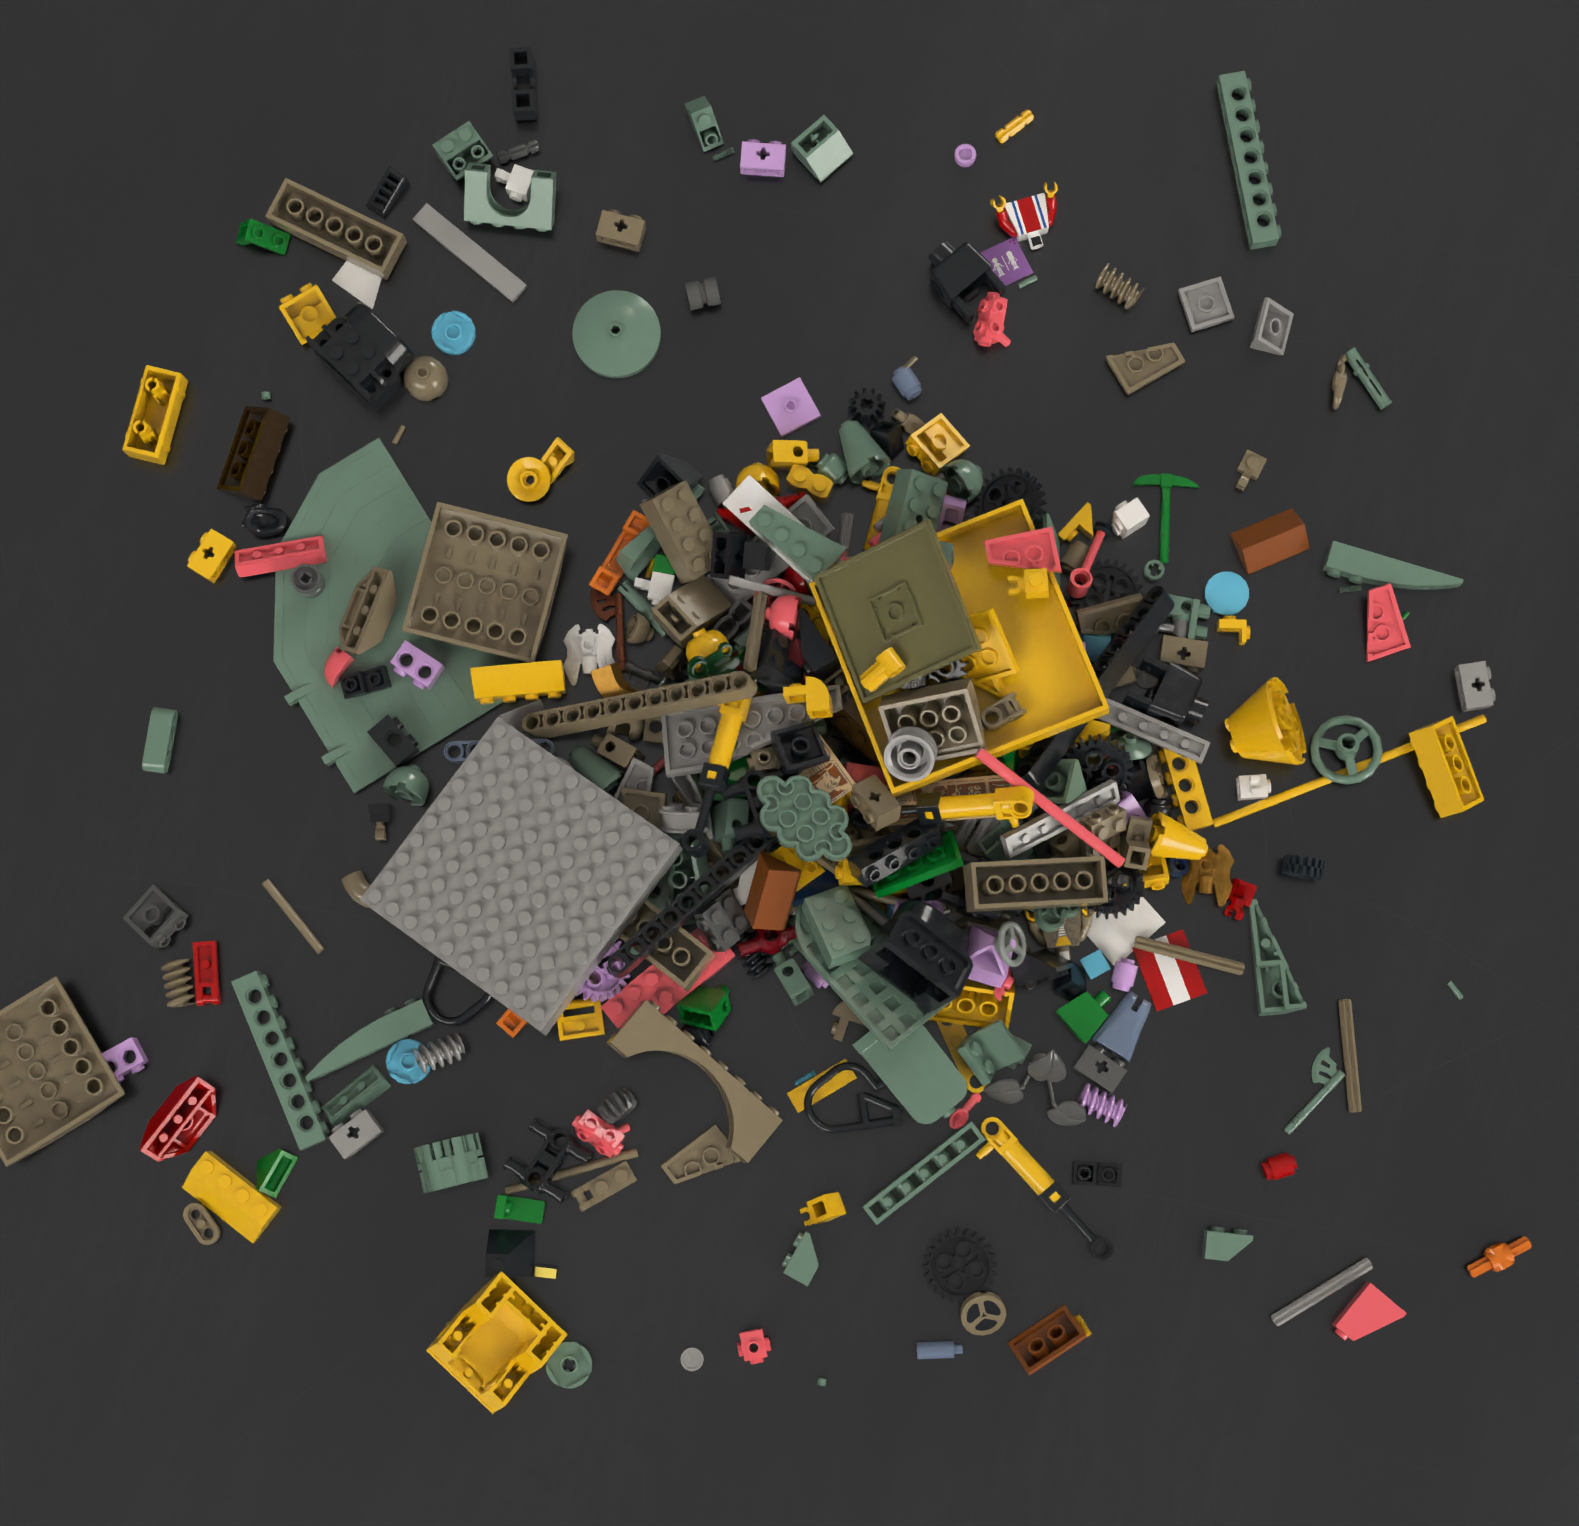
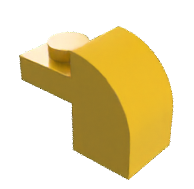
M805 676L806 685L795 683L789 685V687H783V696L787 704L806 702V711L810 719L833 717L832 698L826 685L821 680Z

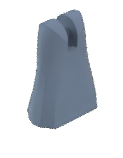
M1132 991L1125 995L1114 1011L1090 1038L1093 1043L1105 1050L1110 1049V1053L1126 1062L1131 1061L1152 1003L1143 999L1136 1008V1012L1133 1011L1131 1007L1134 1006L1138 995Z

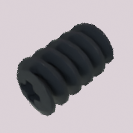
M745 931L740 935L741 939L735 943L736 945L732 949L733 952H739L737 943L750 940L755 932L747 933ZM757 951L741 957L739 954L737 959H746L742 967H750L747 975H755L751 980L754 981L770 971L774 966L773 962L766 964L767 959L770 957L769 955L761 956L762 952Z

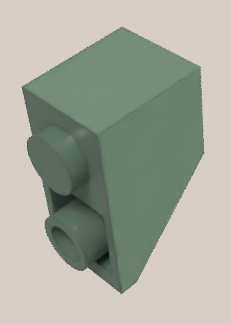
M705 95L685 103L690 122L703 151L705 152L724 144L712 107Z
M1211 1226L1210 1230H1204L1202 1258L1229 1261L1253 1241V1236L1247 1235L1248 1230L1234 1229L1233 1233L1224 1232L1225 1228Z

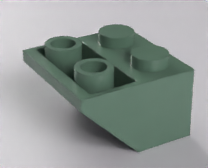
M825 115L821 116L791 142V152L820 183L853 155L852 150L840 131Z
M470 121L433 144L436 155L457 181L465 176V169L469 163L484 164L494 157Z
M805 1230L804 1234L799 1232L793 1243L796 1249L793 1254L788 1252L782 1266L785 1268L784 1274L808 1286L819 1267V1262L811 1234Z

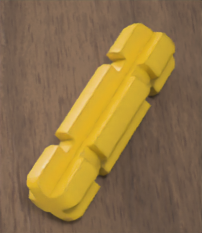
M1029 109L1023 111L1020 116L1006 124L1004 129L1001 128L995 133L996 139L1000 143H1004L1008 140L1009 136L1012 137L1024 128L1025 124L1028 125L1033 121L1034 115Z

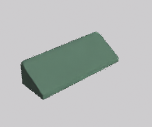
M373 1064L323 1105L321 1109L335 1127L340 1123L345 1125L351 1120L350 1115L360 1108L363 1110L390 1088L391 1084L377 1066Z

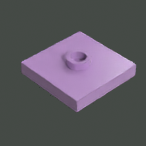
M800 377L761 397V401L781 437L821 417Z

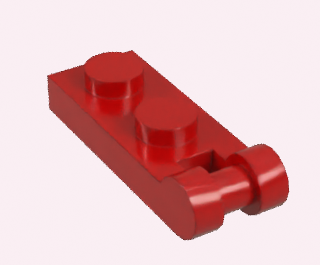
M217 941L192 942L196 1005L204 1006L205 1003L221 1004ZM211 987V994H204V988Z

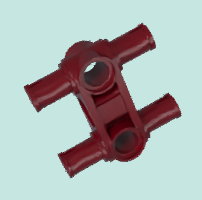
M746 904L741 905L743 910L745 909ZM795 925L786 927L784 930L753 929L756 938L737 943V947L741 957L757 951L776 954L783 946L788 944V941L796 939Z

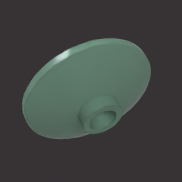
M1131 733L1118 735L1110 739V743L1117 739L1119 747L1125 745L1126 752L1130 753L1131 759L1129 760L1145 758L1152 751L1150 742Z

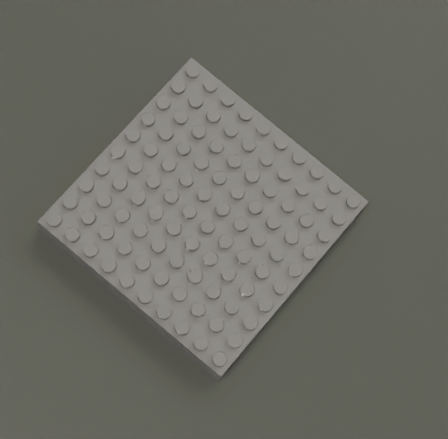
M497 717L361 897L360 901L546 1036L683 849L680 843Z

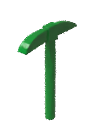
M1172 474L1143 475L1138 477L1132 486L1160 485L1159 561L1166 564L1169 557L1170 488L1172 486L1199 488V486L1187 478Z

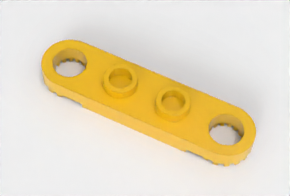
M949 1008L948 1010H941V1011H939V1012L957 1013V1012H956L954 1009H952V1008ZM936 1021L955 1065L967 1083V1089L972 1093L984 1091V1087L987 1084L980 1088H973L970 1085V1078L974 1073L957 1051L964 1037L967 1036L963 1025L951 1024L950 1026H945L942 1022Z

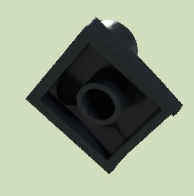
M815 720L771 731L770 737L773 750L785 775H799L805 769L830 761V757L826 753L816 728Z

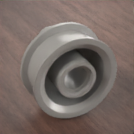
M914 726L900 728L888 740L884 751L885 766L894 777L908 782L919 781L928 776L933 769L938 754L937 744L934 738L924 729ZM906 752L914 753L915 757H910Z
M669 803V805L662 806L658 810V813L662 814V827H659V830L665 833H685L687 830L695 829L702 803H693L691 806L684 807L683 803ZM706 825L704 832L709 830V827H707Z

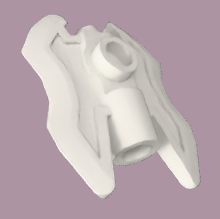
M577 624L568 631L563 641L567 648L564 669L571 685H577L581 665L583 674H591L590 671L597 669V665L601 668L615 663L612 656L615 638L611 631L603 624L598 625V634L593 632V629H586L585 632L580 634L581 628Z

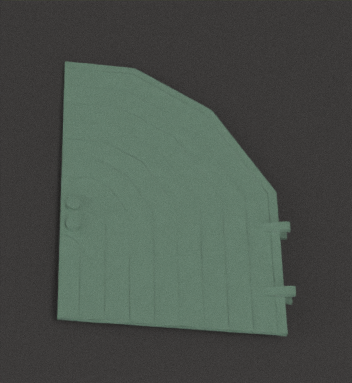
M380 438L319 473L281 541L287 542L323 535L327 562L313 565L324 577L325 588L323 592L315 598L302 596L293 587L291 582V575L295 568L276 571L273 661L292 691L284 696V698L291 707L299 702L329 752L321 757L323 762L328 767L336 763L354 794L397 768L367 733L385 716L389 715L392 719L397 717L404 726L401 729L406 736L411 734L419 743L416 748L420 751L415 755L417 756L503 703V699L494 700L493 704L487 705L480 704V701L476 702L470 668L519 664L515 659L402 631L430 530L431 520ZM373 566L390 570L393 573L398 602L383 640L360 655L346 652L354 661L343 676L385 665L387 666L392 687L371 694L344 699L340 680L334 688L327 683L324 675L325 663L336 646L340 649L339 626L355 586L365 575L370 573ZM405 640L445 667L431 690L426 687L422 690L411 683L413 679L408 675L403 678L393 671L395 667L390 662ZM411 656L404 657L402 665L409 666L413 658ZM424 668L420 673L421 678H428L431 675V669ZM392 736L390 738V745H398L401 740L400 736Z

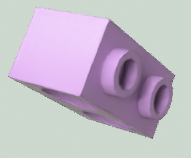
M945 494L936 533L962 522L967 500Z
M406 640L390 662L395 667L393 669L395 673L403 678L408 675L413 679L411 683L422 690L424 687L431 690L445 669L443 664ZM406 656L413 658L409 666L402 665V659ZM424 668L431 669V675L428 678H421L420 676Z
M131 1037L102 1053L108 1064L110 1062L115 1064L116 1070L114 1075L119 1083L125 1079L124 1075L130 1072L135 1074L145 1068L144 1064L149 1062L138 1039L135 1037ZM130 1051H134L136 1054V1059L133 1063H129L127 1060V1054Z

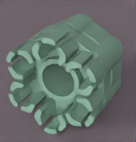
M478 1132L451 1138L453 1150L450 1139L443 1140L444 1153L441 1141L414 1148L418 1170H422V1173H419L424 1193L488 1178L484 1157H480L483 1155Z

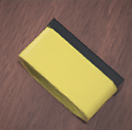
M535 1264L534 1277L556 1279L558 1266Z

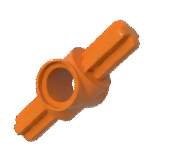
M1523 1236L1508 1245L1505 1242L1494 1244L1485 1250L1483 1258L1469 1264L1467 1270L1473 1278L1490 1269L1495 1272L1502 1271L1514 1264L1515 1256L1531 1249V1242L1526 1236Z

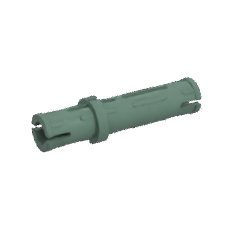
M1354 347L1345 353L1347 361L1354 370L1353 374L1355 377H1359L1379 409L1382 410L1389 406L1392 401L1370 371V365L1364 362L1356 348Z
M626 580L622 583L623 587L619 586L618 591L623 594L640 614L647 618L661 637L665 638L668 634L652 617L651 609L653 607Z

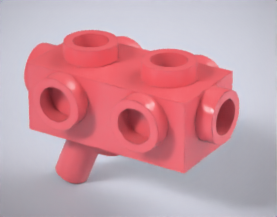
M987 292V296L981 298L977 308L978 320L973 334L975 336L974 340L981 346L990 347L992 344L1000 342L1004 347H1007L1011 343V340L1002 333L1004 331L1008 299L1000 297V294L997 292Z
M589 1109L583 1116L579 1114L572 1123V1126L575 1127L574 1133L577 1134L579 1139L590 1143L597 1152L609 1158L613 1155L615 1157L619 1155L624 1147L622 1141L625 1135L623 1134L630 1131L628 1123L615 1128L614 1125L608 1124Z

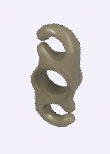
M1342 354L1338 360L1332 381V391H1334L1333 409L1339 407L1347 382V373H1345L1347 357L1345 354Z

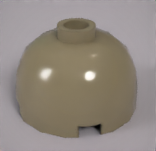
M425 355L416 357L405 368L403 377L408 392L411 396L421 401H431L443 395L449 380L443 364L434 357Z

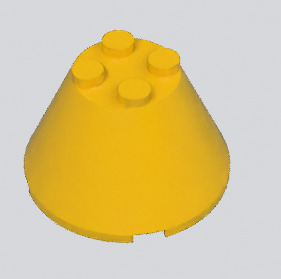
M1273 677L1268 679L1229 718L1225 719V726L1231 733L1232 740H1230V746L1234 753L1238 752L1241 757L1300 765L1306 760L1302 758V754L1306 753L1304 732L1295 704H1289L1285 695L1288 693V690L1279 678Z

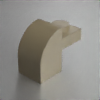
M1129 815L1125 833H1122L1120 841V855L1125 858L1124 867L1146 870L1151 853V848L1148 844L1153 824L1151 818Z
M844 1001L839 1003L832 1015L840 1017L839 1021H834L831 1033L834 1034V1040L842 1042L849 1021L865 1026Z

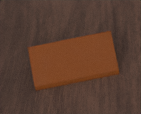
M1292 508L1230 534L1248 575L1310 549L1305 524Z
M763 851L760 852L744 912L753 929L784 930L802 870Z
M1064 1304L1008 1342V1345L1026 1373L1030 1376L1087 1338V1336Z

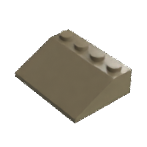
M971 677L882 696L878 709L888 740L896 730L907 726H914L924 729L934 738L938 749L936 761L975 754L980 748L987 750L978 699ZM906 752L910 757H915L914 753Z

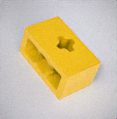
M210 529L209 532H205L201 537V545L197 551H193L190 554L187 566L210 582L215 583L238 546L230 539ZM210 552L214 553L215 555L212 558L208 557L207 554Z

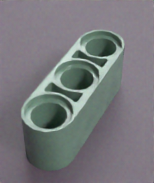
M153 707L142 761L143 771L163 774L168 772L177 725V710Z

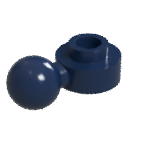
M1166 859L1168 872L1171 876L1178 878L1188 872L1189 862L1187 859Z

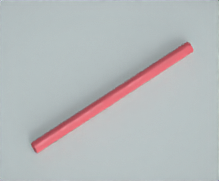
M979 749L975 755L977 759L1013 787L1026 786L1034 792V803L1116 867L1119 868L1125 862L1124 857L985 749Z

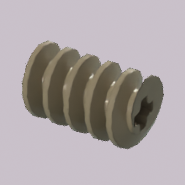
M1108 263L1098 276L1095 288L1100 289L1104 286L1103 294L1111 291L1110 299L1118 296L1117 303L1121 304L1126 301L1124 308L1129 309L1137 302L1145 287L1138 291V282L1131 286L1132 278L1129 277L1123 281L1124 273L1122 272L1116 276L1117 268L1115 267L1109 271L1110 263Z
M189 958L168 961L161 967V971L168 972L162 976V979L169 981L163 987L164 989L171 990L165 994L166 998L172 999L166 1003L167 1007L176 1008L196 1004L189 1002L191 998L195 997V994L187 992L194 988L193 985L186 984L187 981L192 979V976L185 975V972L191 969L190 967L183 966L184 963L189 961Z

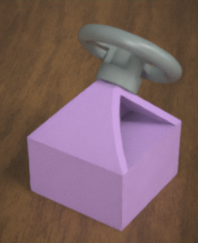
M1014 921L1003 923L999 932L972 924L967 933L969 948L966 954H968L973 963L968 979L1001 988L1007 977L1009 966L1017 967L1025 958L1026 939L1024 932L1019 924ZM1015 932L1017 933L1019 939V945L1017 944ZM1013 952L1018 955L1015 960L1011 959Z

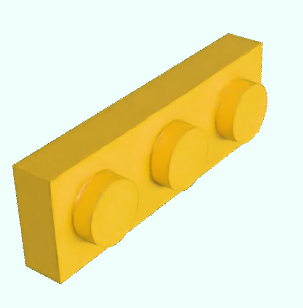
M846 1058L840 1061L839 1063L835 1064L834 1066L840 1063L847 1062ZM834 1066L787 1093L798 1113L804 1110V1097L808 1088ZM845 1070L835 1075L815 1092L812 1105L857 1079L855 1073L852 1070Z

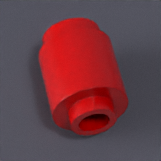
M1288 1152L1267 1158L1265 1162L1261 1163L1266 1179H1273V1181L1295 1174L1294 1169L1298 1168L1294 1156H1289Z

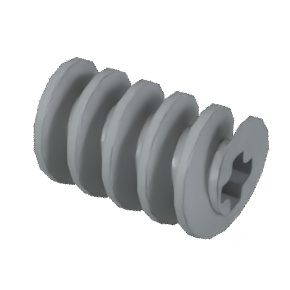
M454 1032L452 1033V1038L446 1035L443 1041L440 1038L435 1039V1044L429 1041L426 1047L423 1044L419 1045L418 1051L413 1048V1052L419 1068L426 1074L427 1066H430L434 1071L436 1070L435 1063L438 1062L441 1067H444V1060L446 1059L449 1064H452L453 1056L458 1061H461V1053L465 1054V1048L459 1034Z

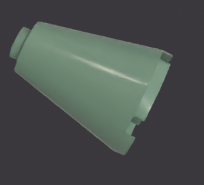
M848 420L841 425L839 435L851 482L862 484V481L866 478L871 477L874 480L880 477L884 470L890 467L889 462L891 461L888 455L858 421Z
M576 746L569 754V762L574 770L614 797L626 772L587 746Z

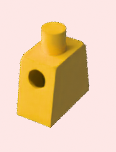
M772 440L766 449L767 466L775 471H790L794 464L806 467L808 462H819V449H808L807 441Z

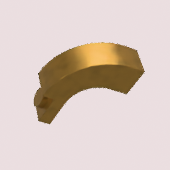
M618 662L590 671L595 686L604 698L642 691L631 687L625 681Z

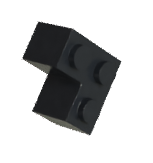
M772 629L762 635L757 669L748 674L778 694L783 693V687H789V685L795 683L801 684L803 669L787 658L791 640L787 639L777 630Z

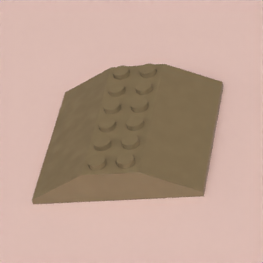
M437 502L402 631L526 663L535 662L557 590L568 534Z
M57 976L0 1010V1157L5 1166L8 1167L61 1138L125 1095L123 1088Z

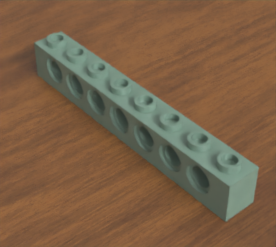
M1245 71L1219 75L1216 85L1249 248L1252 250L1275 246L1281 237V228L1279 224L1276 225L1277 208L1276 204L1271 201L1273 189L1271 182L1267 181L1268 164L1267 161H1263L1262 156L1264 144L1262 140L1259 141L1258 137L1260 124L1258 119L1255 120L1254 117L1256 105L1254 98L1251 99L1250 97L1251 80L1246 78ZM1238 94L1242 100H1235L1232 95ZM1243 115L1246 121H1239L1236 116ZM1247 136L1250 138V142H1243L1240 137ZM1247 156L1252 157L1255 162L1248 163L1244 158ZM1249 178H1256L1259 184H1252ZM1253 199H1261L1263 205H1256ZM1257 220H1265L1268 226H1260Z
M254 971L231 981L299 1150L308 1149L328 1140L329 1127L326 1121H322L320 1118V1105L311 1096L310 1092L313 1091L311 1083L304 1079L302 1070H304L303 1064L299 1057H295L293 1052L295 1044L292 1038L286 1035L284 1029L287 1028L283 1016H279L277 1013L278 1003L275 996L270 995L267 987L270 984L267 976L261 974L260 971ZM259 990L261 992V1000L254 1003L252 1001V993ZM264 1011L270 1014V1020L266 1024L260 1021V1015ZM276 1032L279 1040L276 1044L272 1045L269 1042V1035ZM281 1053L287 1056V1062L283 1066H280L277 1062V1057ZM289 1074H293L296 1078V1083L292 1087L286 1084V1077ZM298 1095L303 1096L305 1100L301 1108H297L294 1104V1100ZM307 1116L313 1119V1126L310 1129H306L303 1126V1120Z

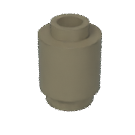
M1075 540L1073 544L1069 545L1060 560L1061 569L1071 575L1073 570L1081 568L1089 547Z

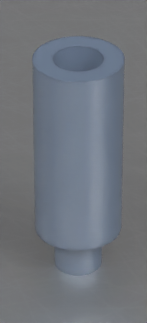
M954 1341L916 1342L917 1359L954 1358V1354H963V1346L954 1345Z

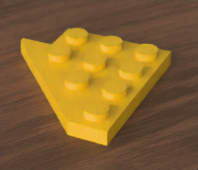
M991 607L969 614L982 649L962 658V661H969V664L963 667L969 673L962 677H971L973 684L999 697H1004L1006 691L1000 678L1015 674L1020 669L994 608ZM949 664L943 668L947 671H951L952 666L951 664Z

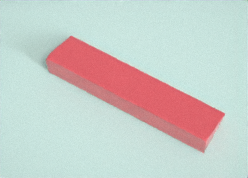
M323 535L234 551L235 568L239 577L292 569L301 564L315 565L327 562Z

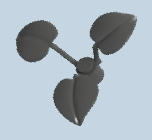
M1053 1049L1047 1054L1038 1053L1033 1056L1032 1061L1028 1065L1027 1076L1023 1084L1019 1085V1082L1015 1079H1001L984 1087V1092L992 1099L1004 1104H1013L1023 1099L1024 1092L1022 1090L1026 1088L1031 1076L1037 1081L1047 1080L1053 1108L1047 1110L1049 1119L1063 1126H1074L1087 1120L1086 1110L1081 1104L1075 1101H1063L1057 1104L1055 1101L1052 1082H1059L1066 1077V1067Z

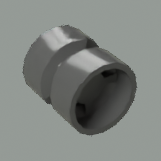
M715 276L703 279L702 283H699L697 280L685 282L691 311L703 308L704 303L708 306L721 304Z
M301 564L293 570L291 575L292 585L302 596L315 598L323 592L325 588L324 577L313 565Z

